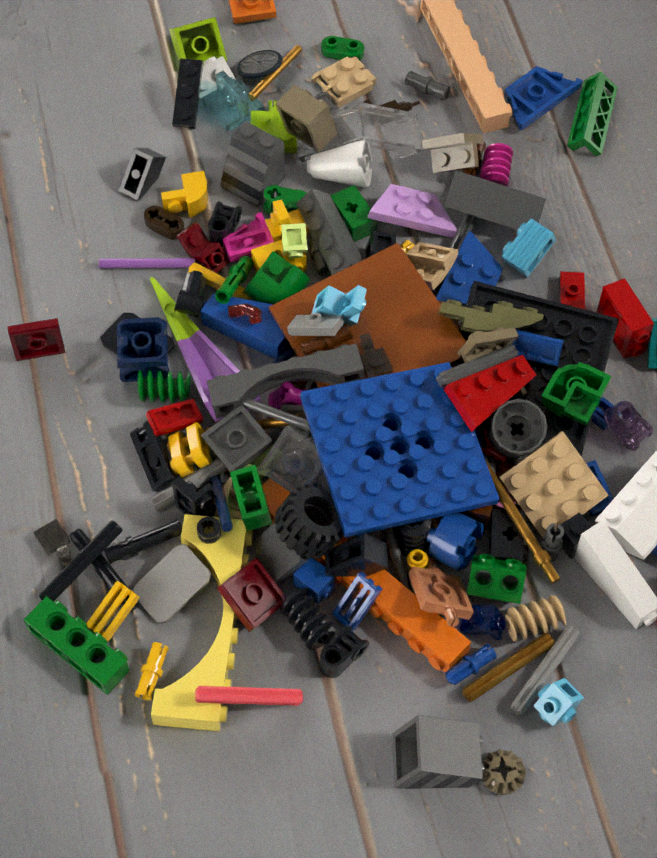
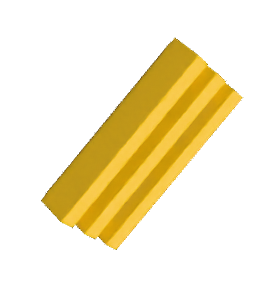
M116 581L86 623L88 628L92 629L93 632L100 633L109 642L140 596L121 582ZM127 595H129L130 597L128 598V600L126 601V603L123 605V607L121 608V610L118 612V614L116 615V617L113 619V621L111 622V624L108 626V628H107L106 631L104 632V631H103L104 627L107 625V623L109 622V620H110L112 617H114V615L116 614V612L119 610V606L122 604V602H123L124 599L127 597Z

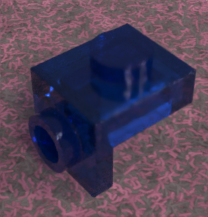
M494 604L471 605L474 613L469 620L462 619L460 631L464 635L489 634L494 640H501L506 622L505 616Z

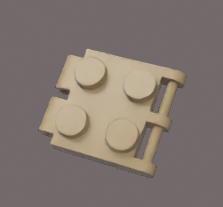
M345 57L318 71L311 77L314 83H318L323 88V92L329 93L330 97L335 101L334 105H337L339 108L372 91L373 85L377 83L375 81L377 78L368 69H364L365 66L357 57Z

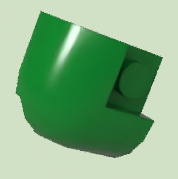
M272 251L243 292L254 301L274 305L304 290L310 283V279L297 266L290 264Z
M580 362L578 364L566 365L562 368L559 367L541 396L542 403L557 416L562 418L565 415L587 426L607 389L611 376Z

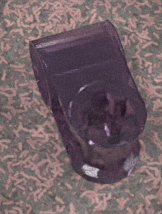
M620 401L607 408L604 412L605 423L629 450L636 451L640 447L639 443L645 437H650L653 434V428L650 423L628 401ZM617 411L621 413L622 419L618 416Z

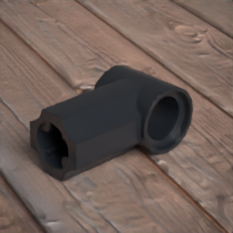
M195 270L190 273L187 272L182 290H180L175 304V311L198 318L204 300L202 295L206 283V278L201 272Z

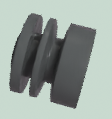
M522 399L508 401L498 408L489 423L488 435L490 443L497 452L508 458L518 459L526 457L535 451L546 437V418L539 406L531 401ZM519 426L521 428L519 431L521 436L519 434L513 436L511 434L512 427Z

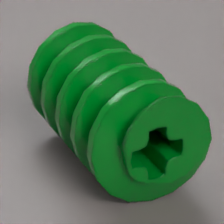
M141 370L138 372L137 390L142 402L147 400L148 395L151 402H156L159 395L162 403L167 401L168 396L171 403H176L178 396L182 402L187 400L190 395V372H188L186 379H183L181 372H178L176 378H173L171 371H168L166 378H163L161 371H158L156 378L153 377L151 370H148L146 377H143Z

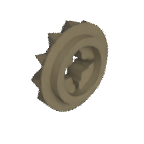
M498 749L492 753L489 752L483 759L484 772L482 782L490 791L506 795L517 791L522 786L525 780L526 768L522 763L521 757L516 756L512 750L504 751ZM501 761L506 769L512 770L507 773L505 782L501 773H496L495 771L499 769Z

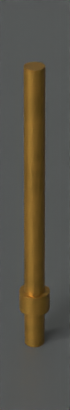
M485 458L500 499L499 501L534 555L532 559L538 568H542L551 584L558 582L561 578L550 562L552 560L550 555L541 548Z

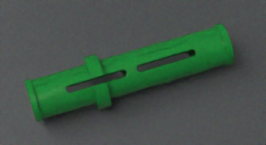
M240 257L238 263L230 268L228 277L215 294V298L219 303H228L240 283L245 282L248 272L254 264L250 257Z

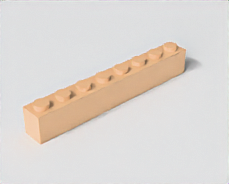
M421 0L420 9L483 134L509 127V120L512 117L511 106L506 104L503 91L495 83L494 73L489 71L486 58L481 56L476 40H473L470 27L465 25L460 9H457L455 0Z

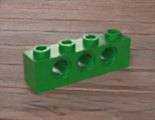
M46 596L23 619L27 630L108 695L129 672L127 656L118 648L115 650L107 645V640L100 633L95 632L93 634L87 629V624L80 617L75 616L73 618L69 615L67 608L60 601L56 600L53 602ZM58 624L65 625L61 630H53ZM78 640L85 641L79 647L72 646ZM98 656L105 657L100 663L92 662Z

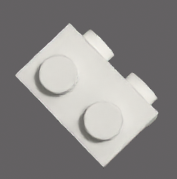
M214 56L203 62L199 100L236 80L223 56L218 59Z

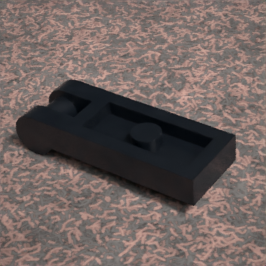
M147 420L143 423V427L140 429L136 428L130 432V436L152 490L159 492L177 478V475L170 466V459L160 435L155 436Z

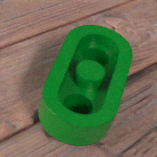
M328 36L321 42V52L327 58L341 60L345 57H357L361 60L364 57V44L355 39Z

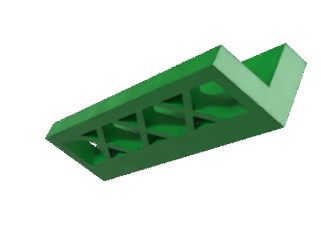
M601 71L583 81L567 147L572 151L585 146L595 156L602 154L618 89ZM604 86L609 90L608 96L606 94ZM600 101H602L604 112L602 111ZM596 118H598L600 129L598 128ZM592 134L594 135L596 144L591 141Z

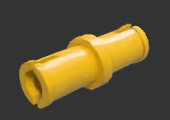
M158 642L152 643L146 664H143L140 670L142 676L134 695L138 698L142 695L141 699L152 700L157 680L163 674L161 668L169 647L164 645L161 648L162 643Z

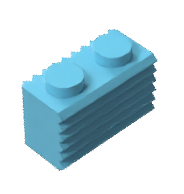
M532 218L528 223L524 222L517 230L518 236L513 242L509 241L502 251L504 262L525 277H529L556 241L552 231L546 229Z

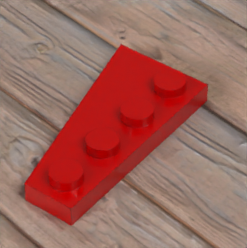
M520 355L449 383L443 390L470 431L473 432L500 406L531 382L536 373L525 357Z

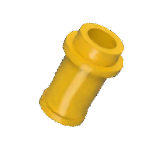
M419 549L411 551L407 556L409 572L413 566L425 569L428 563L427 554Z

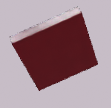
M58 318L7 326L16 361L66 353Z
M257 557L217 587V590L249 632L277 611L286 599V596Z

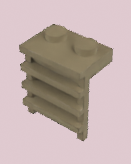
M500 327L490 332L476 331L469 335V339L457 353L459 357H463L466 363L505 346L512 345L519 336L515 328L504 329ZM525 387L519 391L520 396L527 394Z

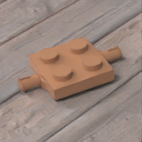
M432 558L428 559L427 569L414 566L411 568L408 575L421 610L428 613L443 614L449 627L457 626L459 624L458 618L467 620L471 618L474 611L460 576L440 571L436 560H432Z

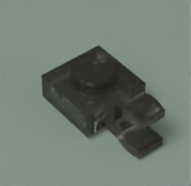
M369 333L359 336L361 340L360 346L364 352L360 357L367 377L372 378L393 373V367L383 347L375 349Z
M57 519L33 532L47 556L55 552L63 565L73 560L70 556L71 552L66 546L71 543L70 539Z

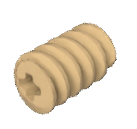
M555 595L549 596L548 601L545 598H540L538 603L530 601L527 606L520 604L517 610L514 607H509L505 615L506 626L513 642H517V633H520L525 640L527 639V630H530L535 637L538 635V627L544 633H548V624H551L554 630H558V621H561L566 626L563 606Z

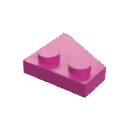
M262 212L257 213L255 220L250 224L246 225L244 223L236 232L229 234L223 239V246L230 262L238 261L242 256L252 257L251 249L274 242Z

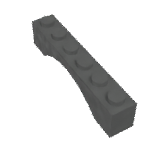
M346 344L328 351H317L312 355L304 357H292L287 361L268 363L263 367L251 370L244 369L227 376H216L211 380H207L215 416L218 419L226 417L240 405H243L246 398L254 400L259 395L282 385L284 382L317 381L336 385L365 379V374L357 344Z

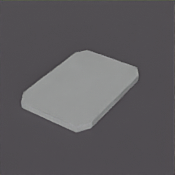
M178 545L135 585L133 592L140 596L139 603L158 624L168 622L209 582L211 572L187 545Z

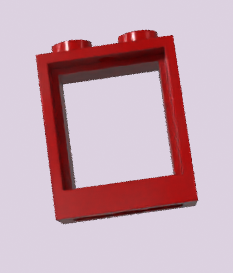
M625 278L603 286L596 313L619 318L613 343L623 359L643 354L646 351L654 322Z

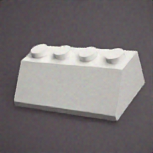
M657 451L595 520L596 524L602 520L625 552L643 560L657 545Z

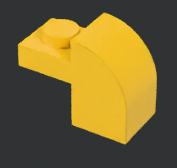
M204 171L181 174L183 189L161 193L163 209L171 213L188 211L189 218L203 212L208 204L207 181Z
M282 199L273 202V212L270 213L271 218L265 219L274 242L282 240L281 225L305 223L299 209L287 212ZM306 225V236H307V234L309 233V229H308V227H307V225Z

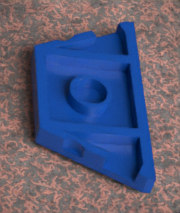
M536 66L505 88L504 95L511 106L515 121L522 131L580 89L583 81L579 78H576L575 81L563 78L562 73L550 72L547 69Z
M468 231L457 258L436 296L438 301L447 302V300H455L461 302V306L466 307L473 281L496 286L503 268L472 232Z

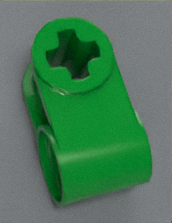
M277 185L268 186L264 190L266 201L263 204V210L267 215H270L273 212L271 209L273 202L281 199L287 212L298 210L296 203L307 193L300 189H290Z

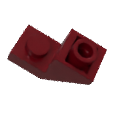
M193 223L176 236L188 256L195 258V262L217 273L230 263L219 242L210 243L198 223Z

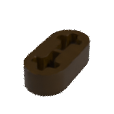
M151 206L144 211L145 225L168 239L177 240L176 236L185 230L184 222L180 217L161 207Z

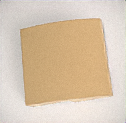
M419 242L405 254L430 290H434L453 266L458 255V249Z

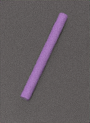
M195 258L99 259V268H189L195 263Z

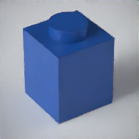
M313 557L311 559L308 558V561L293 574V586L298 590L307 588L308 594L306 596H313L316 604H319L324 598L328 599L336 589L335 577L327 576L326 567Z

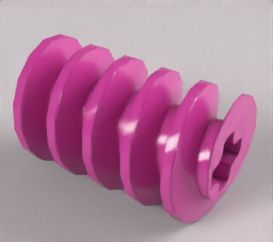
M503 143L487 146L484 150L480 178L507 186L513 156L512 148Z

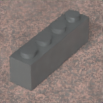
M311 189L296 205L331 274L334 275L362 261L363 258L330 194Z

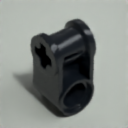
M221 201L216 203L213 214L208 221L210 243L219 242L220 246L223 247V239L233 233L240 222L242 207H230L223 205Z
M350 625L344 626L322 649L320 671L328 678L340 676L354 661L362 656L368 648L369 642L358 637L352 631ZM334 658L339 662L336 664H330L326 660Z

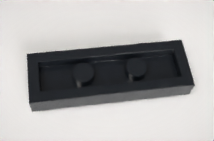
M180 58L173 127L196 129L203 60Z

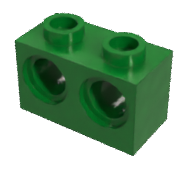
M488 554L473 555L467 594L520 604L526 576V565L516 559H506V561L495 559L494 556ZM484 570L489 572L491 576L480 578L477 573ZM512 575L517 578V581L515 583H507L503 578Z

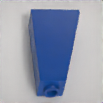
M214 293L208 301L203 302L200 310L202 325L275 360L288 347V340L269 312V307L273 304L231 297L228 303L222 304L216 300Z

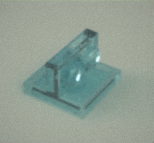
M224 70L216 74L217 90L202 97L203 105L227 132L250 120L251 111H265L264 105L258 98L250 101L248 93L251 90L240 78L234 80Z

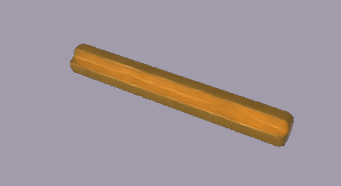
M549 633L542 634L462 689V695L468 702L474 701L549 650L555 643Z

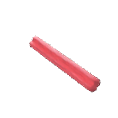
M198 686L195 689V700L198 703L298 706L303 702V692L300 689Z

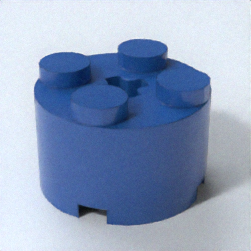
M460 512L441 516V522L438 527H433L427 537V542L431 543L428 556L457 571H460V568L464 570L478 549L475 546L476 538L482 539L484 526L482 523Z

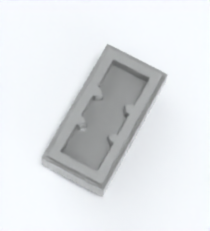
M319 313L296 315L287 329L291 336H335L343 325L344 320L342 315H321Z

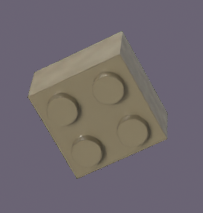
M293 85L276 103L286 131L317 152H320L338 134L334 125L335 121L329 112V105L322 99L314 98L308 90H302Z

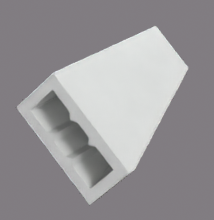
M602 520L582 533L574 556L577 562L636 630L644 624L647 627L657 620V597L608 526Z

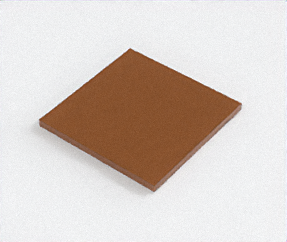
M398 243L269 307V312L296 355L304 357L301 344L319 336L289 335L287 327L295 316L312 314L317 294L327 286L347 294L357 285H360L367 289L364 298L366 305L359 315L358 323L354 326H349L353 339L338 344L333 349L341 345L357 344L365 379L447 362L452 367L464 361L463 357H459L457 352L465 344L466 340L450 318L438 316L441 304ZM313 381L317 388L331 386L328 383Z

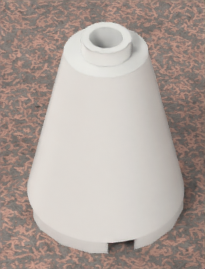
M360 140L313 154L310 160H307V172L315 179L359 187L370 186L372 169H369V161L372 160L369 144L365 140Z

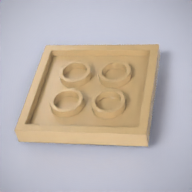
M563 431L498 477L521 511H524V515L541 539L547 533L546 530L550 524L555 523L554 529H557L558 524H562L579 512L583 515L609 496Z

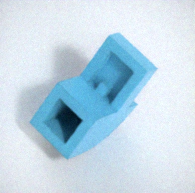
M357 285L345 294L331 286H327L317 294L312 314L342 315L344 320L342 326L345 324L354 326L358 323L359 315L366 305L364 298L367 289Z

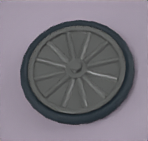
M274 50L253 52L239 62L237 71L245 78L264 77L276 71L281 66L283 59L281 54Z

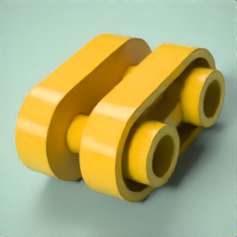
M197 422L186 428L187 436H184L180 431L169 436L167 447L172 457L170 466L176 475L179 474L185 477L194 472V463L199 468H204L212 463L210 449L201 437L204 430Z

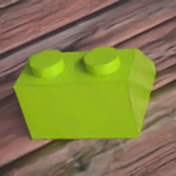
M216 17L169 29L179 60L183 58L203 60L205 62L211 57L215 56L218 59L223 56L225 61H227Z

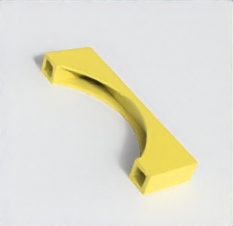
M185 514L181 532L182 545H187L211 572L218 586L249 563V554H246V548L252 545L253 531H247L243 520L231 519L232 530L225 532L221 527L220 539L215 543L206 544L197 535V524L202 518L210 516ZM210 526V529L205 527V534H209V531L211 534L214 533V527ZM223 596V617L220 629L208 653L189 673L163 689L155 688L151 711L153 725L220 732L221 722H226L228 705H224V703H198L195 700V689L198 686L231 687L232 680L228 679L229 670H234L235 653H231L232 644L238 643L239 628H235L236 619L239 618Z

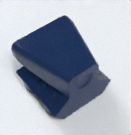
M159 317L123 319L117 324V368H120V380L122 382H137L139 370L142 371L143 377H146L148 370H151L154 378H156L158 371H161L163 378H166L168 371H170L168 366L166 321Z

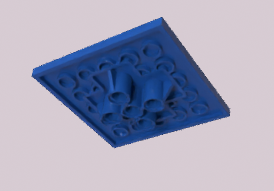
M449 362L301 391L300 399L345 538L498 504L500 499L475 431H470L443 390L444 388L440 387L436 381L439 373L451 369Z

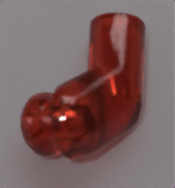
M246 303L228 306L229 318L249 316L251 324L262 322L261 314L263 313L258 307Z

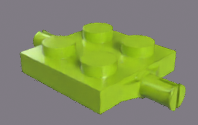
M272 100L268 102V111H251L250 124L284 141V153H297V138L286 131L281 116L277 111V101L274 100L273 107Z

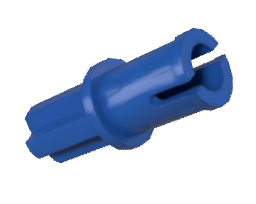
M485 644L471 655L463 656L461 662L446 671L445 676L448 682L456 685L471 674H478L480 668L497 658L496 652L493 648H490L489 644Z

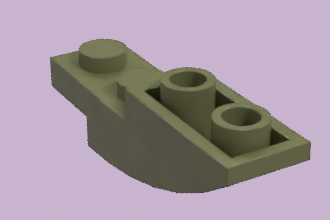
M455 300L442 302L438 311V316L462 321L460 331L470 333L476 331L490 332L500 327L521 330L538 324L543 320L544 316L537 313L538 310L535 308L523 307L521 310L513 308L512 303L498 301V304L494 303L490 308V313L486 312L485 307L472 305L471 308L463 307L461 302Z

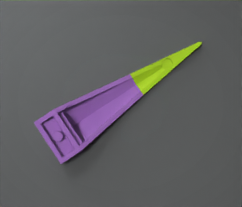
M150 277L205 409L216 424L224 417L216 419L207 380L220 375L235 374L240 370L207 338L186 314L174 310L176 302L154 277ZM260 396L254 399L255 401L262 403Z

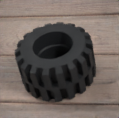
M306 484L305 487L303 485L298 486L289 494L275 513L274 523L277 524L275 531L280 534L279 539L287 544L286 547L290 551L293 549L296 551L295 554L299 556L304 554L306 558L310 559L313 556L316 559L321 558L323 555L326 556L344 536L331 493L328 489L326 491L323 490L322 486L316 485L314 487L312 484Z

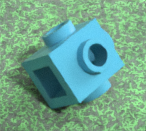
M566 678L553 682L551 685L547 684L537 694L539 700L533 706L538 710L539 716L552 726L561 722L567 724L577 714L575 708L584 697Z

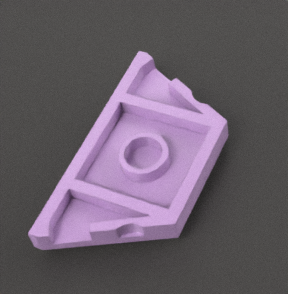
M390 184L368 214L369 219L454 238L457 232V228L435 194L404 186Z

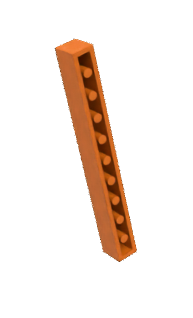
M271 476L262 486L271 519L274 523L277 509L291 491L274 476ZM343 536L335 546L343 542H346L349 539ZM325 555L317 559L313 556L315 560L326 567ZM385 569L366 576L367 579L371 578L374 581L375 586L379 585L382 588V591L368 611L375 618L380 617L395 635L403 636L415 652L423 653L436 670H443L446 673L447 670L458 664L463 659V656L469 653L471 641L456 628L449 627L447 621L438 613H428L421 610L416 595ZM356 576L335 577V584H341L348 589ZM362 583L352 596L353 599L357 597L364 585ZM370 590L368 591V593L366 594V596H365L364 599L362 600L363 603H364V601L366 600V598L368 597V595L370 594V592H371Z

